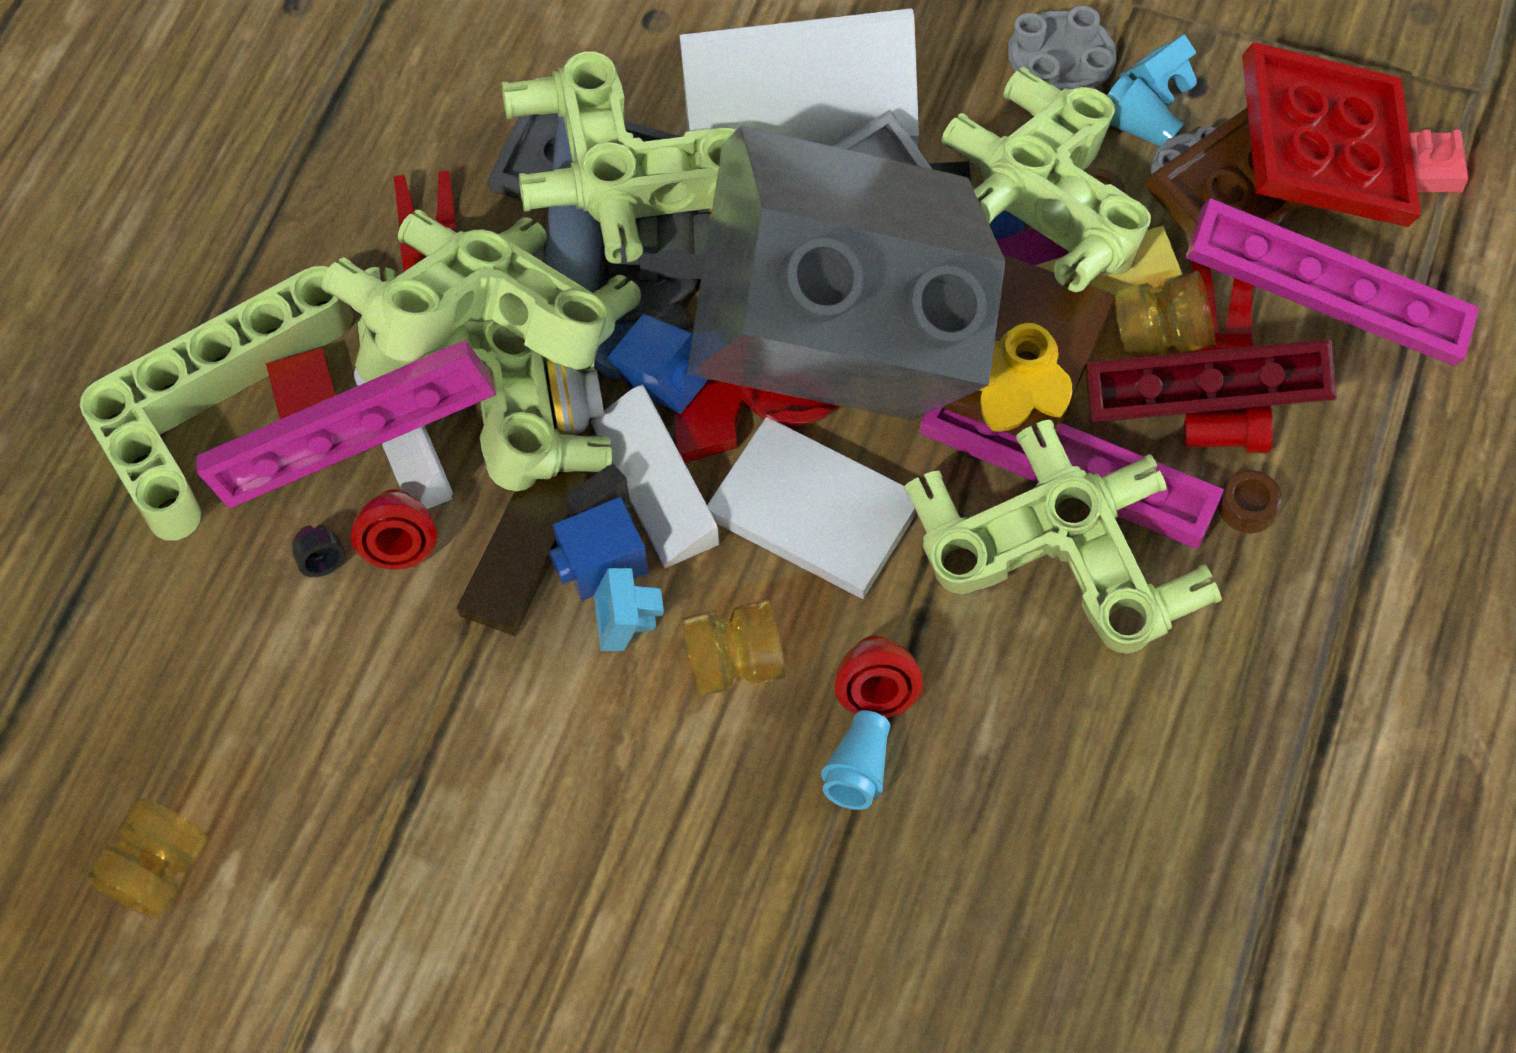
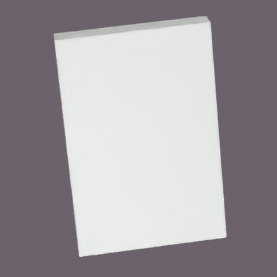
M768 417L764 419L707 505L718 525L861 599H864L917 514L910 496L906 494L905 486Z

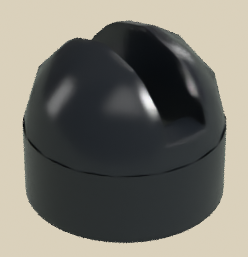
M311 525L302 527L292 541L293 558L299 571L307 577H321L330 574L345 559V550L338 536L328 526L318 525L316 528H313Z

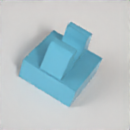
M1184 34L1157 47L1121 73L1119 77L1121 78L1125 74L1134 81L1140 77L1165 105H1169L1175 99L1168 89V80L1175 84L1180 93L1192 89L1196 85V77L1188 60L1196 54V51Z
M608 568L594 594L600 651H624L635 632L654 630L656 627L655 616H663L664 614L661 589L634 586L632 568Z

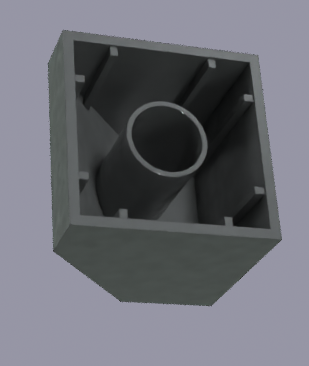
M740 125L722 144L687 375L908 420H915L988 386L1005 259L969 178Z

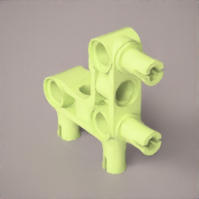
M585 51L575 54L567 61L564 67L558 68V71H553L551 77L509 83L508 81L502 82L503 103L507 120L520 116L557 113L558 117H564L572 157L571 168L519 174L524 212L531 211V209L576 205L577 209H583V212L588 211L594 219L600 222L606 259L611 263L617 264L621 263V243L624 245L627 262L637 260L643 253V246L639 239L635 218L713 207L722 144L735 132V129L718 128L715 130L687 131L684 137L645 142L640 138H633L632 133L626 132L624 125V93L616 68L607 56L598 52Z
M1022 67L1012 75L1003 95L1007 100H1011L1029 111L1034 117L1009 137H998L969 119L964 113L959 114L958 118L955 117L948 124L942 136V145L950 147L980 168V174L983 176L984 182L977 186L974 192L988 223L990 224L1001 212L1007 210L1069 251L1067 255L1061 257L1054 265L1055 278L1062 286L1071 278L1077 276L1070 283L1068 290L1080 292L1100 272L1112 275L1123 274L1131 268L1151 223L1150 213L1139 201L1130 198L1111 184L1104 185L1084 172L1098 155L1115 112L1114 104L1108 96L1088 87L1059 90L1029 72V69Z
M416 210L414 215L409 214L404 219L398 232V240L402 244L408 245L420 252L426 258L393 280L382 282L352 264L349 259L343 257L339 259L338 263L334 262L327 269L322 280V289L325 292L336 296L362 314V319L367 328L376 333L375 344L377 349L391 359L404 362L419 360L427 353L438 349L449 341L451 332L469 319L478 320L483 318L484 320H494L524 339L525 346L548 358L550 361L575 370L585 369L595 361L599 345L612 335L615 322L627 312L635 309L641 302V293L638 286L632 280L624 285L627 278L625 276H614L606 285L592 293L534 257V253L544 249L547 235L545 229L538 222L531 226L533 219L528 217L521 218L515 225L500 234L482 229L456 233L427 216L424 211Z
M379 267L365 270L366 273L381 281ZM385 267L383 272L384 281H391L398 276L395 270ZM362 317L358 322L360 347L355 366L358 374L364 381L368 382L414 362L394 360L380 352L375 344L376 333L368 329ZM483 318L478 320L469 319L450 333L448 342L424 356L426 357L466 339L494 378L496 395L480 401L484 423L480 434V442L489 477L497 485L507 490L520 491L533 486L537 479H550L552 476H556L558 472L583 471L599 472L600 474H607L612 463V447H609L611 443L609 436H574L559 434L558 430L554 429L545 376L549 375L546 357L525 346L524 339L494 320H484ZM595 361L591 366L581 369V371L593 370Z
M1044 420L1036 423L1038 428L1037 434L1044 448L1040 446L1031 426L1022 430L1016 436L1039 481L1036 487L1030 491L967 519L966 517L960 518L942 480L943 476L940 471L924 474L926 484L933 497L932 499L927 497L918 477L908 482L904 487L927 533L923 537L924 543L922 546L935 572L936 579L943 588L957 594L974 592L1008 579L1009 571L1042 556L1048 555L1052 559L1058 556L1061 562H1068L1083 593L1082 607L1089 622L1105 645L1115 652L1125 654L1137 652L1145 647L1148 642L1168 634L1167 630L1172 628L1171 621L1211 603L1222 601L1216 582L1209 584L1212 574L1205 564L1156 588L1152 583L1147 584L1115 519L1118 517L1117 510L1152 494L1167 490L1161 471L1156 472L1155 470L1157 463L1151 454L1104 477H1100L1098 473L1093 475L1091 473L1086 474L1079 466L1072 467L1054 430L1052 420ZM1077 498L1086 502L1091 512L1083 521L1069 523L1057 515L1056 508L1065 499ZM955 549H968L978 558L977 564L966 574H952L943 566L946 556ZM1119 608H1133L1141 614L1145 625L1136 634L1129 636L1121 635L1111 627L1109 622L1110 615Z

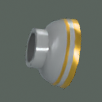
M546 358L559 434L579 436L589 425V419L604 416L597 370L582 372L581 369L575 370L571 367L554 363Z

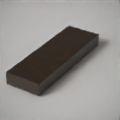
M579 471L558 472L556 476H552L550 479H537L535 484L526 490L514 492L456 607L460 617L516 636L552 562L549 551L557 548L553 524L574 516L589 486L587 474Z

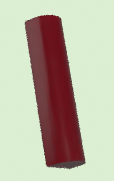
M1331 339L1086 362L1087 394L1091 423L1337 400Z

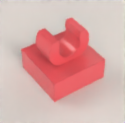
M1431 130L1410 133L1418 192H1463L1468 181L1461 130H1453L1452 133H1431Z

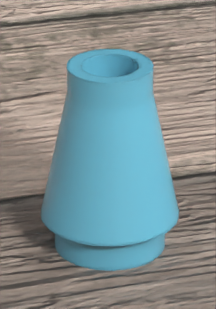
M1124 74L1107 94L1115 107L1110 126L1153 143L1158 147H1161L1167 139L1178 136L1186 124L1168 109L1140 77L1134 81Z
M872 711L857 712L854 715L850 728L822 769L823 793L833 803L848 809L863 810L869 808L873 799L878 798L882 794L887 736L891 727L890 722L884 716Z

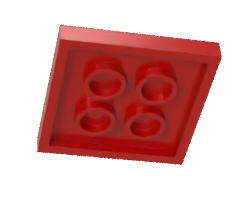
M1252 42L1243 53L1242 62L1256 194L1409 227L1421 215L1402 78Z

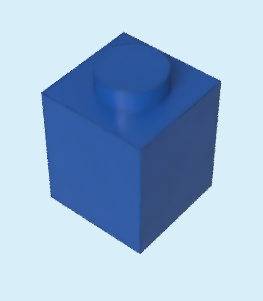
M643 314L608 356V359L630 390L643 384L652 402L679 414L683 412L708 381L706 378L687 375L693 334L646 314Z
M621 497L553 524L557 548L549 551L551 561L562 585L573 581L582 601L594 596L608 568H632L633 579L649 573L645 546Z

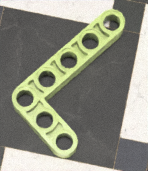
M313 266L291 276L95 381L82 394L80 400L82 415L150 530L157 537L164 540H180L189 536L199 525L202 513L185 476L160 435L268 377L265 363L321 348L345 334L353 323L354 314L350 305L322 289V280L329 267ZM329 301V302L326 303V304H323V305H320V306H316L317 304H319V303H321V302ZM274 328H278V329H277L276 331H274V332H271V333H269V334H265V333H266L267 331H269V330H272V329H274ZM226 356L223 360L213 362L219 357ZM170 384H174V385H173L172 387H170L169 389L160 391V390H161L162 388H164L165 386L170 385ZM118 412H122V413L119 414L117 417L112 418V419H108V418H109L110 416H112L113 414H116V413H118ZM144 455H149L143 461L133 463L137 458ZM176 499L170 506L159 508L166 500Z

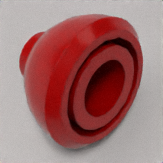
M389 489L368 501L360 509L353 522L351 543L355 552L364 561L373 566L389 570L406 569L422 563L432 554L437 543L436 525L424 504L404 490Z
M871 635L860 640L856 646L844 655L835 675L836 698L841 706L853 715L859 711H872L885 718L897 716L916 703L923 688L921 671L913 656L904 647L880 635Z

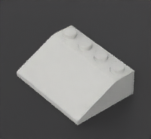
M913 8L680 35L688 131L715 130L718 128H732L736 130L742 125L833 146L891 109L918 148L919 127Z

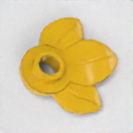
M1033 323L1019 324L1009 330L1000 341H995L989 385L979 390L982 391L980 399L982 416L985 423L993 431H1008L1020 426L1029 418L1035 408L1041 413L1059 418L1069 406L1072 397L1071 378L1057 364L1058 347L1056 341L1040 325ZM1027 351L1035 354L1037 359L1025 360L1017 355Z

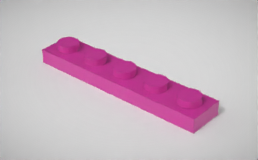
M1211 198L1201 208L1185 257L1452 366L1465 360L1480 308Z
M465 339L197 455V473L230 509L495 396L494 378Z
M943 408L925 414L922 419L921 435L1039 483L1016 436L1004 431H993L988 425ZM1061 423L1057 432V436L1072 467L1079 466L1086 474L1091 473L1093 475L1098 473L1100 477H1104L1144 458L1139 454ZM1156 462L1157 467L1155 470L1156 472L1161 471L1167 490L1157 492L1117 510V516L1199 549L1219 505L1224 489Z

